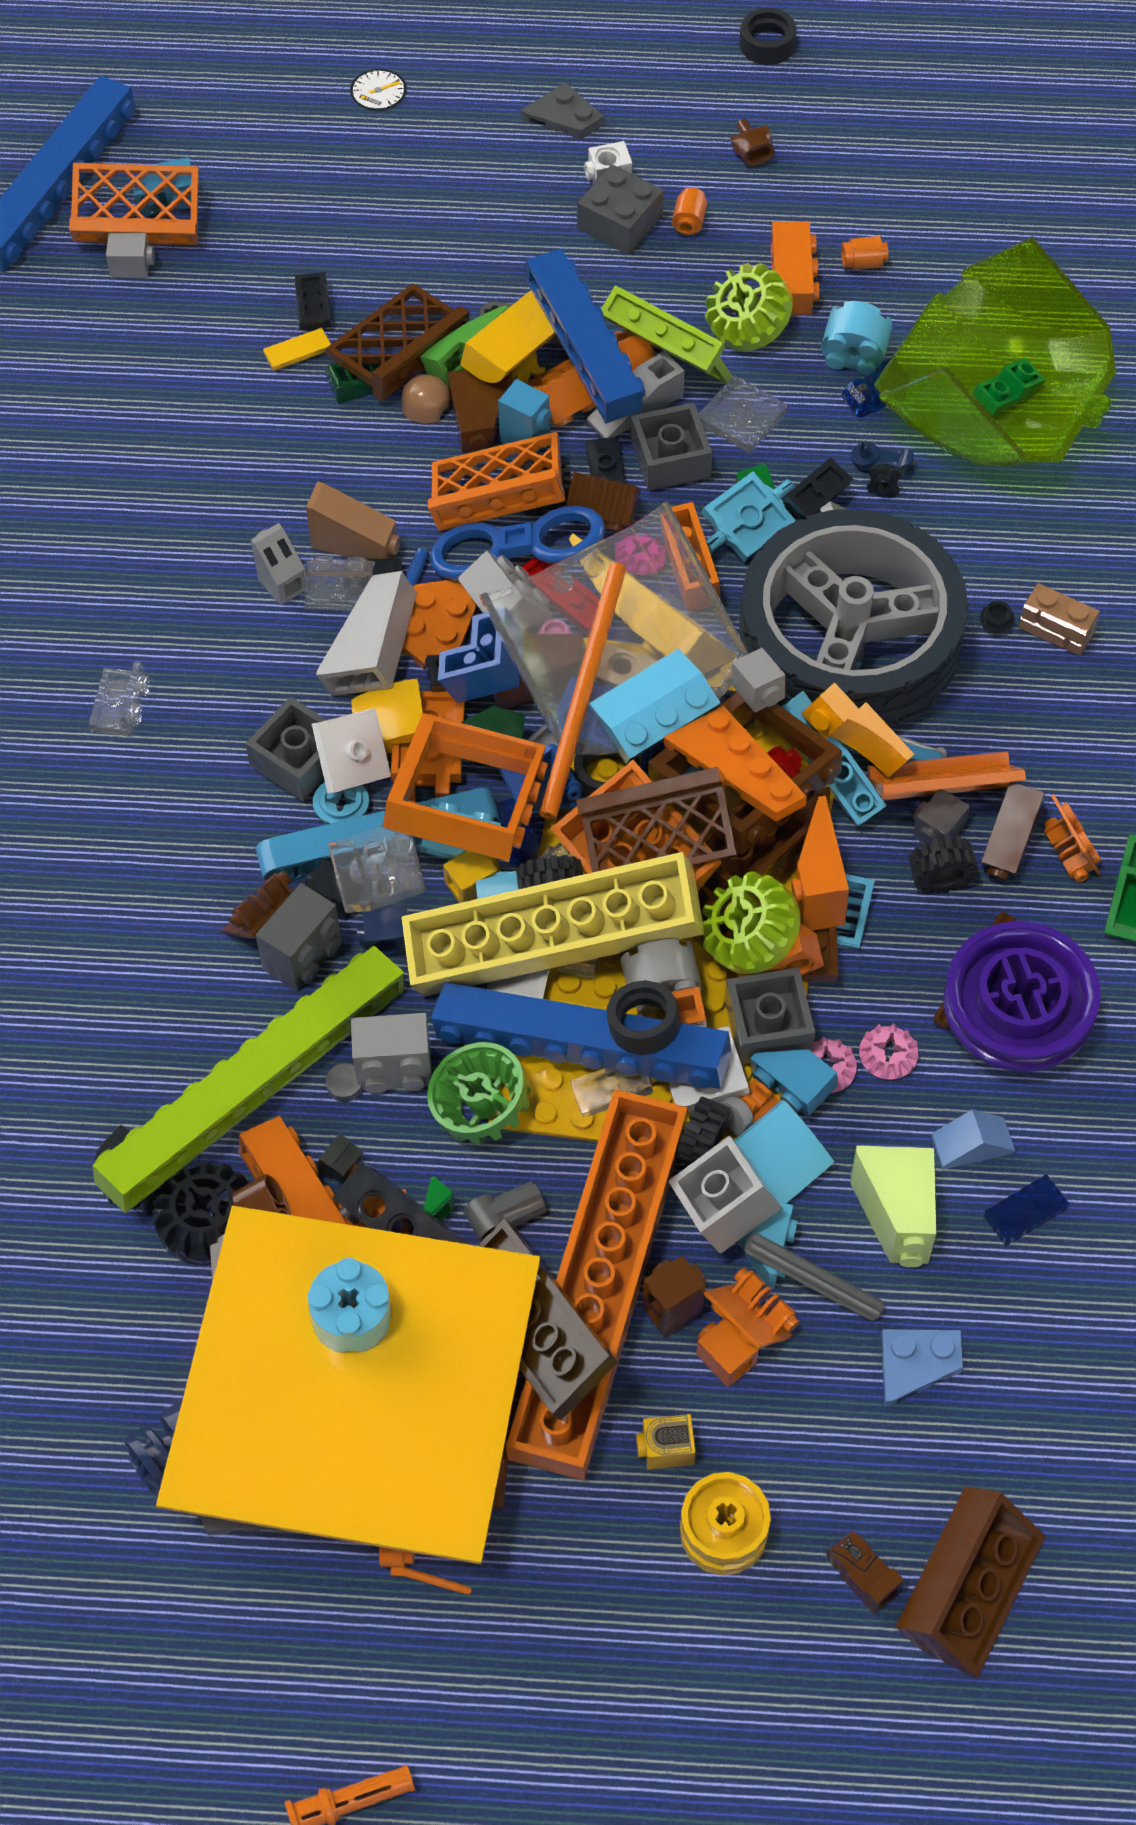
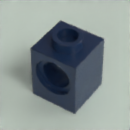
M406 904L364 909L363 924H357L360 946L366 945L367 950L375 946L385 956L406 954L401 917L408 915Z

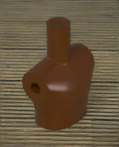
M740 119L737 122V128L740 133L730 137L734 153L740 156L749 166H757L769 161L774 156L775 151L768 125L752 129L747 119Z

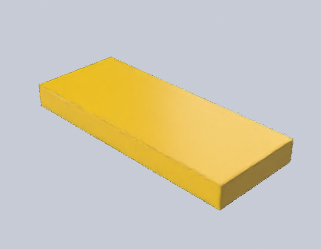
M319 328L265 348L263 352L273 371L324 353L326 352L325 348L331 343L323 329Z

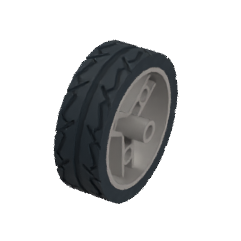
M856 509L828 510L806 516L807 519L805 520L798 519L778 530L762 545L764 548L757 551L747 568L743 585L744 592L741 596L739 622L741 657L763 648L785 674V698L777 704L783 706L802 691L805 692L813 703L833 683H836L858 708L867 702L890 728L898 727V723L906 724L927 712L942 697L940 693L947 690L957 671L968 613L966 584L952 556L938 540L918 526L914 528L910 522L887 513L863 509L862 512ZM836 574L871 576L888 582L898 589L874 593L871 582L866 578L851 576L842 580ZM788 594L828 630L816 661L798 651L783 636L774 621L773 611ZM931 633L926 643L917 651L895 664L877 669L855 670L857 662L865 654L867 642Z

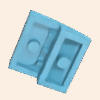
M784 1100L778 1102L734 1140L749 1157L777 1201L782 1203L789 1202L834 1163L813 1132Z

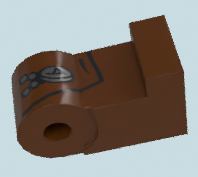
M850 1531L826 1552L828 1560L842 1576L844 1582L874 1615L901 1592L904 1583L902 1576L894 1568L890 1569L857 1533Z

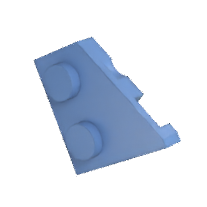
M882 1329L884 1406H892L897 1403V1400L915 1391L919 1393L930 1388L938 1380H947L961 1373L963 1368L961 1330Z

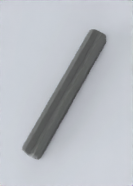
M753 1233L747 1239L744 1251L748 1255L870 1321L878 1319L884 1307L882 1300L759 1233Z

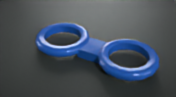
M564 506L551 510L540 517L533 525L532 522L499 527L498 529L496 526L483 522L467 523L452 528L435 542L430 554V561L433 570L441 577L459 581L457 578L472 564L464 566L449 564L444 560L446 553L453 545L462 540L481 537L493 543L490 553L497 557L504 555L508 559L532 554L538 560L549 564H568L581 560L593 553L602 543L606 528L603 518L597 512L583 506ZM580 521L591 527L587 537L572 547L553 549L546 547L542 543L543 536L547 531L563 522Z

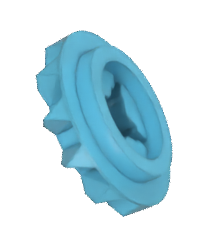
M324 782L318 787L313 797L315 815L322 819L324 825L364 816L369 807L368 792L363 785H359L338 792L327 793ZM342 794H344L347 804L344 805L341 812H338L336 804L341 799Z

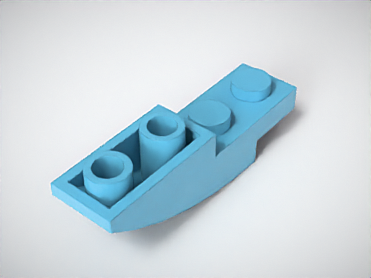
M804 691L781 706L820 734L801 714L812 704ZM829 736L827 740L842 750L841 774L834 779V783L831 785L827 784L826 787H830L832 796L852 821L859 826L887 805L878 792H876V789L849 751L842 746L839 740ZM800 751L802 756L810 765L813 762V760Z

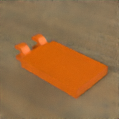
M420 691L423 713L459 723L464 721L465 701L457 703L447 691ZM411 742L392 745L391 782L395 781ZM429 750L409 802H416V786L435 787L436 798L451 795V782L461 783L462 758Z

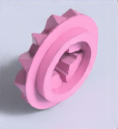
M894 1023L891 1026L884 1027L878 1024L870 1032L866 1031L859 1047L860 1060L867 1071L882 1079L904 1077L913 1070L919 1056L917 1040L910 1036L908 1029L905 1031L899 1029ZM889 1041H893L894 1050L899 1052H893L889 1062H886L885 1050L879 1048H885Z
M824 1036L819 1041H815L812 1053L821 1060L824 1054H827L831 1062H837L833 1064L832 1069L837 1072L838 1086L831 1093L839 1092L848 1087L855 1078L857 1070V1060H855L851 1047L847 1048L841 1043L840 1039L835 1041L827 1040Z

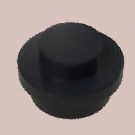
M993 601L981 611L980 622L983 628L991 633H1005L1013 626L1014 613L1007 603Z

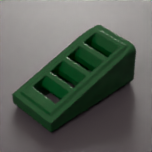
M338 363L325 366L327 381L338 404L373 393L372 386L362 379L355 380L354 378H357V376ZM381 363L362 364V367L371 373L381 366Z

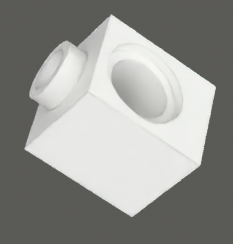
M624 141L589 148V161L584 162L588 181L592 180L594 184L611 164L632 174V161Z

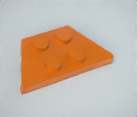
M444 580L416 584L413 587L417 593L401 652L411 656L414 663L423 670L428 669L425 665L427 655H440V652L465 645L472 627V618L477 614L479 607L460 581Z

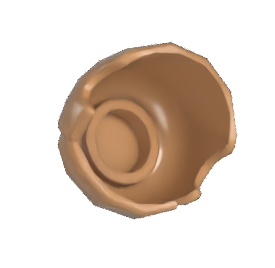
M421 374L413 377L405 384L402 391V413L411 421L421 424L438 422L443 411L449 409L451 401L449 386L442 379L430 374Z

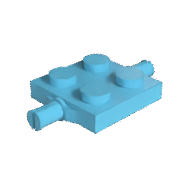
M751 472L705 506L701 513L716 531L715 534L706 540L710 553L723 543H726L743 562H746L758 550H762L764 548L762 545L778 530L796 521L785 509L782 501L785 495L795 488L793 483L789 486L791 481L786 479L778 487L772 489L765 485L754 472Z

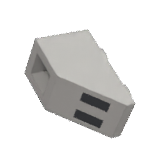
M279 523L269 529L262 530L256 537L251 539L258 581L280 605L285 604L308 589L305 568Z

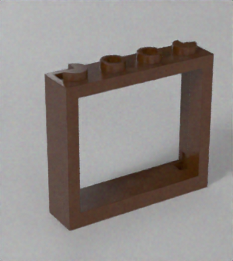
M736 692L717 707L719 708L723 705L742 726L754 717L813 760L810 765L791 779L806 795V805L827 784H833L834 779L841 774L842 750L778 704L754 712L740 694ZM665 748L648 762L649 778L652 782L681 776L693 765L688 763L687 757L679 751L672 752ZM710 796L704 797L696 811L711 820L719 809V803ZM694 800L683 803H685L688 806H691ZM675 804V805L678 806L680 809H682L684 812H687V810H686L685 808H683L682 806H680V805H678V804ZM757 808L742 820L730 812L737 852L742 855L756 843L760 844L776 826L785 824L791 814L776 822ZM693 814L691 816L705 828L708 826V823ZM721 817V818L719 819V821L717 822V824H718L719 826H721L722 828H724V827H723V822H722V817ZM713 828L711 832L727 844L725 834Z

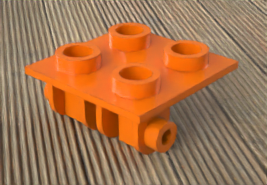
M1054 794L1051 795L1063 817L1059 820L1056 817L1047 820L1044 823L1046 827L1044 833L1053 845L1054 851L1060 853L1058 858L1063 863L1070 879H1075L1077 883L1083 882L1089 877L1088 872L1095 870L1099 877L1102 876L1096 865L1102 860L1085 834L1086 832L1077 816L1072 811L1068 802L1061 805Z
M745 1267L738 1271L734 1277L738 1283L704 1292V1295L712 1302L713 1310L719 1316L729 1319L739 1329L740 1337L746 1343L756 1346L758 1349L790 1339L793 1336L790 1332L800 1322L796 1318L797 1313L784 1300H780L781 1297L778 1294L773 1295L762 1306L763 1302L772 1292V1288L767 1286L762 1290L766 1283L753 1270L748 1271Z

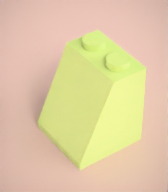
M856 1146L851 1173V1186L889 1262L900 1263L904 1267H918L922 1264H928L936 1237L934 1148Z

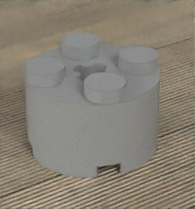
M679 939L654 940L637 946L639 953L630 957L628 951L621 957L626 985L635 981L648 980L662 984L670 989L671 992L699 987L700 991L702 989L693 945L688 941L686 946H682L679 943ZM650 1004L636 1006L638 1014L645 1013L646 1015L653 1014L660 1008Z

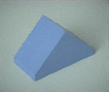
M973 1109L931 1135L942 1170L1015 1153L1004 1117Z

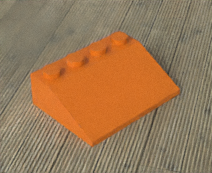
M632 760L589 797L651 783L652 781L639 765ZM669 805L660 819L676 828L683 817L673 805ZM575 807L550 829L572 856L581 860L582 868L588 874L592 873L584 826L582 816L579 815L578 808ZM659 808L648 811L655 815ZM643 812L635 813L625 827L641 836L652 818ZM624 816L613 819L620 823ZM608 820L592 823L595 838L606 844L617 827ZM657 822L646 841L662 850L673 831ZM687 822L681 832L697 842L700 836ZM622 830L611 849L626 858L638 840ZM678 836L667 854L684 852L688 856L694 845ZM704 842V844H703L702 846H704L705 848H707L708 850H710V851L712 852V850H711V849L706 845V843ZM596 844V845H597L598 855H599V853L601 852V850H602L603 848H602L601 846H599L598 844ZM643 844L632 862L636 863L654 859L659 853ZM699 850L698 853L696 854V856L703 855V854H707V853H705V852L702 851V850ZM608 852L600 867L601 870L621 866L624 861ZM720 860L693 866L697 892L722 863Z

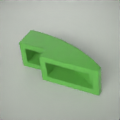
M504 305L481 315L451 332L420 356L427 374L442 379L448 385V372L466 370L460 366L465 343L506 311L509 306Z

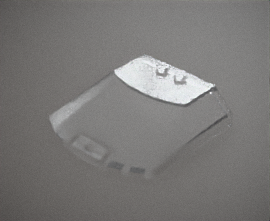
M668 501L662 503L660 507L632 526L511 587L492 593L485 592L480 595V600L558 745L609 565L612 562L621 563L627 569L589 703L677 649H680L700 670L719 700L732 685V662L748 654ZM588 704L575 754L601 755L619 753Z

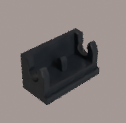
M830 457L787 493L783 504L790 514L793 513L796 516L797 520L807 519L806 516L817 514L824 505L845 491L853 483L854 479Z

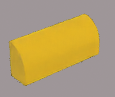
M531 290L465 343L460 366L482 381L495 383L502 380L556 335Z

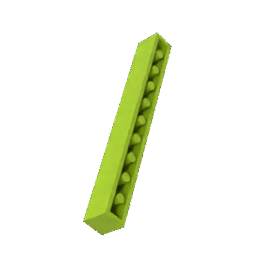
M372 946L364 954L358 953L355 955L346 968L338 974L334 973L328 976L321 987L311 995L301 997L291 1011L283 1017L278 1016L273 1019L267 1029L259 1036L246 1040L236 1054L228 1060L219 1061L213 1067L211 1073L200 1082L191 1083L184 1090L181 1097L172 1104H165L159 1108L149 1122L142 1127L138 1126L132 1129L124 1141L113 1150L108 1149L96 1159L95 1164L92 1165L95 1184L124 1213H127L351 1034V1018L373 1017L403 993L404 972L375 946Z

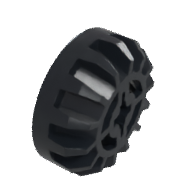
M201 1160V1166L189 1169L186 1165L179 1170L178 1175L165 1181L162 1184L160 1194L154 1196V1215L152 1216L158 1237L165 1249L174 1257L186 1263L211 1265L210 1245L217 1243V1239L225 1234L231 1207L235 1206L232 1195L235 1191L248 1184L246 1177L243 1174L233 1172L229 1164L222 1163L220 1166H212L209 1160ZM209 1180L218 1183L220 1186L212 1190L208 1187H197L194 1182ZM182 1191L186 1212L178 1216L176 1202ZM226 1191L229 1196V1205L223 1216L218 1196ZM202 1208H204L206 1211L211 1210L212 1216L208 1212H205ZM189 1219L192 1226L186 1224L185 1221Z

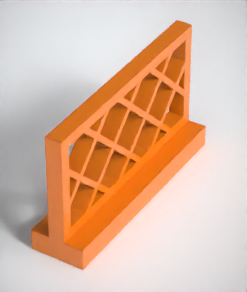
M73 163L72 207L69 221V231L73 242L107 243L109 233H146L148 244L198 245L199 167ZM80 172L94 173L100 180L87 190L80 183ZM117 173L126 174L131 180L120 191L109 182ZM148 174L157 175L163 181L152 192L140 182ZM179 175L192 176L191 185L183 193L171 183ZM106 185L115 196L102 206L93 195L102 186ZM137 186L146 197L134 207L124 196ZM168 186L178 197L165 208L156 196ZM80 190H81V191L84 193V195H82V196L79 198V194H80ZM190 194H191V202L187 199V197H188ZM88 199L99 209L91 217H79V207ZM121 200L130 211L123 218H114L108 210ZM150 201L162 211L154 219L145 218L139 212ZM183 201L191 209L190 220L176 219L170 212Z
M557 432L432 462V498L428 499V509L438 531L565 501V491L561 483L560 438ZM551 445L542 456L535 453L540 448ZM519 454L511 463L504 461L509 455ZM528 459L534 461L535 463L527 471L520 468ZM488 462L480 471L473 469L477 463ZM497 467L503 469L495 479L488 476ZM544 467L549 468V470L541 471ZM456 469L448 479L441 476L443 471ZM513 474L518 476L516 478L509 479ZM465 475L472 477L464 486L457 484ZM481 482L487 484V485H483V486L477 487ZM450 489L455 491L454 493L446 494Z
M1007 751L907 761L889 778L875 765L867 766L868 780L883 800L935 795L939 789H944L948 793L1005 788L1009 786L1010 782L1026 780L1025 769L1009 764V753Z

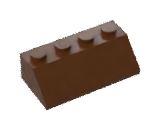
M965 1486L902 1612L896 1628L920 1650L971 1677L978 1678L1045 1535L1000 1491Z

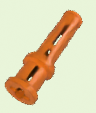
M405 1764L403 1767L367 1778L332 1792L330 1788L325 1789L324 1787L318 1790L317 1795L295 1803L287 1800L284 1804L291 1825H323L326 1823L328 1825H336V1822L339 1821V1816L375 1805L409 1791H415L409 1768Z

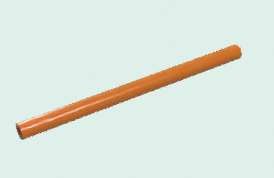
M612 562L609 565L539 815L545 819L555 820L558 815L627 568L621 563Z

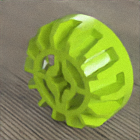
M749 263L740 265V272L737 274L731 269L725 272L728 280L723 285L716 281L712 286L715 295H708L705 305L708 310L705 314V319L711 327V331L726 347L737 351L759 349L777 338L789 322L793 308L791 291L775 270H770L765 264L759 263L754 265V267ZM750 279L760 284V287L753 289L747 284V281ZM728 295V300L723 302L725 297ZM730 307L737 317L726 315L723 309Z
M748 872L744 875L743 879L735 875L727 880L729 888L723 890L717 887L714 890L713 894L718 898L714 905H705L702 912L708 918L707 921H703V936L705 937L703 946L716 961L729 970L739 974H757L778 964L793 947L800 929V909L794 895L769 875L761 876L757 872ZM725 923L733 931L734 939L723 936L719 929V924Z

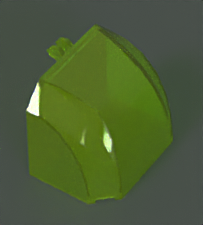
M1032 236L967 266L960 272L963 279L945 295L940 291L935 294L874 384L875 388L880 392L879 398L909 426L952 456L977 465L1009 467L1059 463L1066 455L1082 427L1085 426L1092 429L1099 426L1102 422L1103 414L1109 411L1112 404L1111 398L1102 395L1116 373L1110 326ZM1025 357L1046 379L1044 384L1018 403L992 416L974 397L972 392L977 384L998 376L1004 366Z

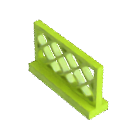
M616 285L614 286L601 308L604 319L729 385L733 376L720 358L726 347L723 342Z

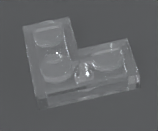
M609 1068L570 1080L583 1118L608 1110L614 1089L642 1096L654 1093L647 1074L639 1073V1075L629 1076Z

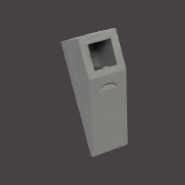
M661 352L639 365L633 371L636 378H641L646 394L642 398V411L632 415L663 409L684 396L685 371L667 352ZM596 409L587 418V422L602 438H612L631 428L632 415L605 423L600 412Z

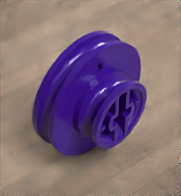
M1005 922L980 930L966 940L958 949L951 961L943 995L944 1012L950 1029L957 1040L975 1057L1004 1070L1034 1072L1052 1068L1065 1062L1085 1044L1092 1031L1099 1010L1101 988L1092 961L1083 949L1068 936L1053 928L1037 923Z

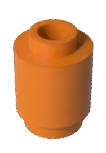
M692 187L686 188L677 197L671 222L674 229L681 234L693 235L702 228L707 200L701 190Z
M880 236L851 238L849 242H842L841 259L843 268H851L852 271L882 268L883 261H888L887 242H882Z

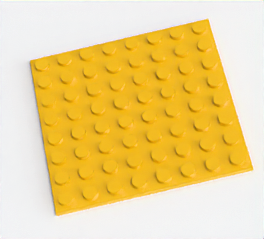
M232 1206L156 1507L481 1565L540 1256ZM344 1258H354L358 1262L373 1267L382 1275L389 1291L391 1307L389 1329L376 1346L359 1353L357 1351L335 1352L323 1345L314 1333L308 1306V1292L316 1276L328 1266L338 1263Z

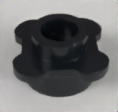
M879 464L869 469L868 474L871 477L870 482L867 484L869 493L887 494L890 497H894L899 493L897 482L901 478V472L890 464Z

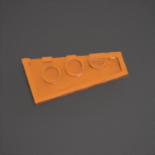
M723 705L664 736V747L672 752L679 751L687 757V762L697 769L702 767L706 770L718 767L724 773L726 787L731 786L740 792L743 800L776 822L806 806V795Z

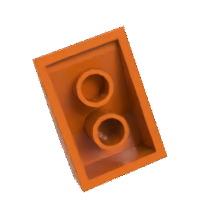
M826 796L818 797L799 858L797 878L791 880L792 894L800 909V923L812 931L844 926L849 887Z

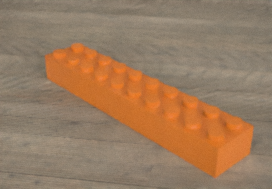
M614 1089L556 1282L619 1363L670 1187L668 1181L672 1178L676 1166L678 1146L681 1143L680 1140L687 1124L688 1107ZM618 1363L562 1420L549 1411L526 1379L506 1443L508 1460L584 1481Z

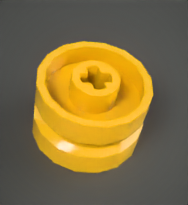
M731 1472L713 1473L697 1481L686 1494L681 1510V1544L689 1559L703 1571L719 1576L735 1575L752 1567L761 1557L767 1542L771 1517L769 1503L760 1487L745 1476Z

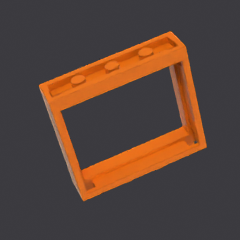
M422 713L387 798L382 828L509 861L513 848H521L525 834V828L521 826L529 825L533 811V805L529 803L536 804L541 788V783L537 782V780L544 781L547 773L548 763L543 762L546 745ZM429 750L525 774L526 777L508 827L409 802Z

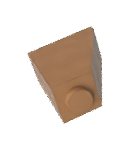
M317 481L306 506L312 548L368 562V559H391L392 555H397L401 544V536L397 535L395 520L329 485Z

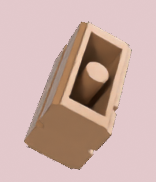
M1038 583L1023 607L1019 628L1059 647H1065L1068 651L1080 656L1095 632L1100 611Z

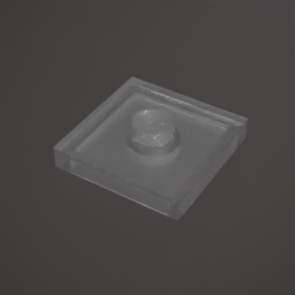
M734 375L699 413V417L704 428L751 453L787 413L788 405Z

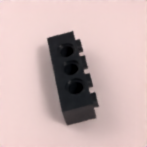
M360 1161L333 1197L334 1200L342 1205L339 1212L356 1225L361 1221L371 1229L401 1233L402 1227L406 1223L412 1222L414 1226L413 1236L470 1245L373 1166ZM379 1199H383L385 1202L384 1212L375 1218L372 1213L373 1205Z

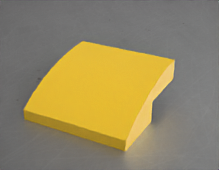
M418 678L395 682L392 688L368 691L351 700L353 713L376 708L386 754L392 753L393 744L411 742L423 713Z

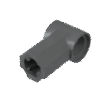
M531 1181L495 1198L490 1194L479 1196L469 1202L464 1208V1214L480 1242L504 1218L515 1227L546 1213V1206L536 1184H533Z

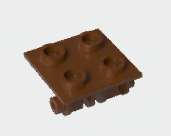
M283 871L279 874L274 873L261 885L263 889L258 887L255 890L258 897L250 894L247 899L232 910L233 915L229 918L230 922L220 931L224 934L251 939L256 938L258 931L296 889L288 886L291 883L290 877Z

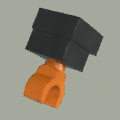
M339 1133L319 1157L318 1171L328 1179L332 1177L343 1185L360 1161H362L363 1151Z

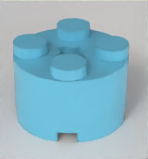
M848 301L844 303V307L838 309L837 306L833 307L821 344L822 353L826 357V365L837 370L843 367L856 369L865 376L875 374L876 369L882 365L893 328L891 319L888 316L887 319L879 315L881 309L865 302Z
M344 1258L338 1263L328 1266L316 1276L307 1297L314 1333L320 1342L327 1348L340 1353H344V1351H357L359 1353L376 1346L386 1335L391 1318L389 1291L382 1275L373 1267L358 1262L354 1258Z

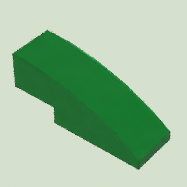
M1129 834L1104 934L1136 942V835Z

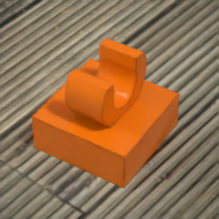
M756 1079L748 1085L750 1094L738 1097L750 1108L753 1115V1124L781 1101Z

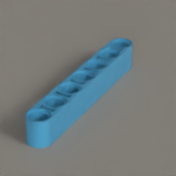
M488 788L473 789L416 803L431 807V805L438 807L440 802L449 803L460 807V813L473 816L475 811L483 812L494 816V822L501 823L493 793ZM385 811L263 840L256 846V854L264 882L274 873L279 874L281 871L285 872L291 881L307 878L313 869H318L323 859L343 868H349L419 851L422 838L382 828Z

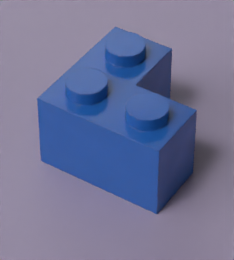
M504 608L473 616L471 644L440 652L438 681L457 703L519 687L522 630Z

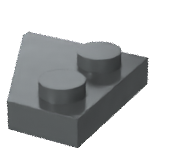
M566 82L521 109V119L529 123L531 119L545 122L547 129L556 132L562 131L569 136L579 139L586 137L604 125V115Z

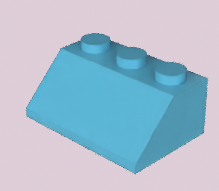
M677 649L589 703V706L625 764H628L664 742V736L715 710L719 706L720 701L700 670L680 649Z

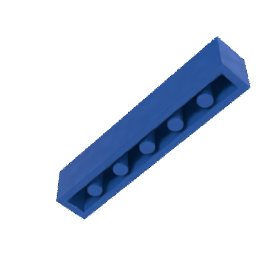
M562 248L527 259L526 282L605 423L642 411V398L646 394L644 384L640 377L636 378L634 376L628 355L621 353L615 332L612 329L608 330L605 325L601 308L593 304L586 282L581 283L573 259L568 260Z

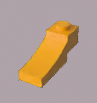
M833 683L801 713L825 739L830 736L855 749L870 760L888 778L914 755L867 702L858 708L836 683Z

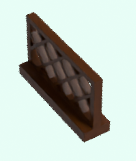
M412 283L326 347V356L372 386L373 396L384 401L425 369L420 356L448 334L468 323L469 311L462 306L452 309ZM414 296L423 302V305H405V302ZM428 314H441L444 318L440 321H428ZM388 315H402V321L383 322V319ZM405 315H424V321H406ZM425 330L419 337H406V331ZM366 331H380V338H361V335ZM383 331H402L403 337L384 338ZM381 347V354H362L361 348ZM384 347H403L396 354L384 353ZM344 348H358V354L344 355L340 351ZM381 363V366L372 373L362 367V364Z
M718 767L576 800L578 813L582 816L592 873L601 871L600 864L608 852L624 861L621 866L632 864V860L643 844L659 853L656 858L667 856L668 851L678 836L694 845L687 856L693 866L738 856L725 791L727 787L724 773ZM717 795L719 809L711 820L696 811L704 797ZM694 800L691 806H688L685 803H683ZM678 804L687 810L676 828L660 819L667 807ZM659 808L655 815L648 811ZM643 812L652 818L641 836L625 827L632 815ZM693 814L708 823V826L697 842L681 832ZM624 816L620 823L613 819ZM721 817H722V822H723V827H724V828H722L721 826H719V825L717 824V822L719 821V819H720ZM608 820L617 827L606 844L595 838L592 823ZM657 822L673 831L662 850L646 841ZM713 828H716L725 834L728 849L711 852L702 845ZM622 830L638 840L626 858L611 849ZM596 844H598L599 846H601V847L603 848V849L601 850V852L599 853V855H598L597 845H596ZM699 850H702V851H704L705 853H707V854H703V855L696 856V854L698 853Z

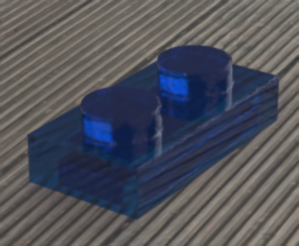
M1048 1174L985 1210L983 1217L1003 1244L1008 1246L1066 1211L1070 1203Z

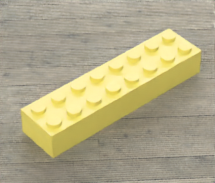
M684 852L401 916L410 986L424 997L439 994L444 982L475 986L638 949L637 946L654 940L668 938L681 940L704 934L694 868Z

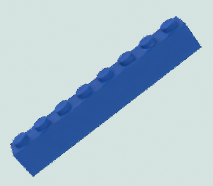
M100 75L0 197V271L6 272L10 265L18 260L22 250L30 241L34 240L38 230L46 220L52 217L54 210L69 196L72 189L73 163H93L95 159L101 156L103 149L111 139L117 136L124 123L133 116L136 105L131 87ZM80 172V179H82L86 173Z
M447 982L443 984L431 1016L437 1039L450 1044L495 1043L507 1048L518 1056L532 1055L547 1058L556 1063L565 1061L582 1064L590 1069L604 1068L616 1070L624 1075L632 1076L638 1074L649 1076L662 1082H683L701 1089L708 1087L721 1089L732 1054L729 1031L680 1023L676 1038L667 1048L653 1054L638 1055L629 1053L617 1046L611 1037L607 1021V1010ZM626 1013L621 1018L622 1024L625 1027L636 1031L649 1030L658 1026L663 1021Z

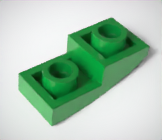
M1024 357L1004 366L998 376L977 384L972 394L994 416L1027 397L1044 384L1046 379Z

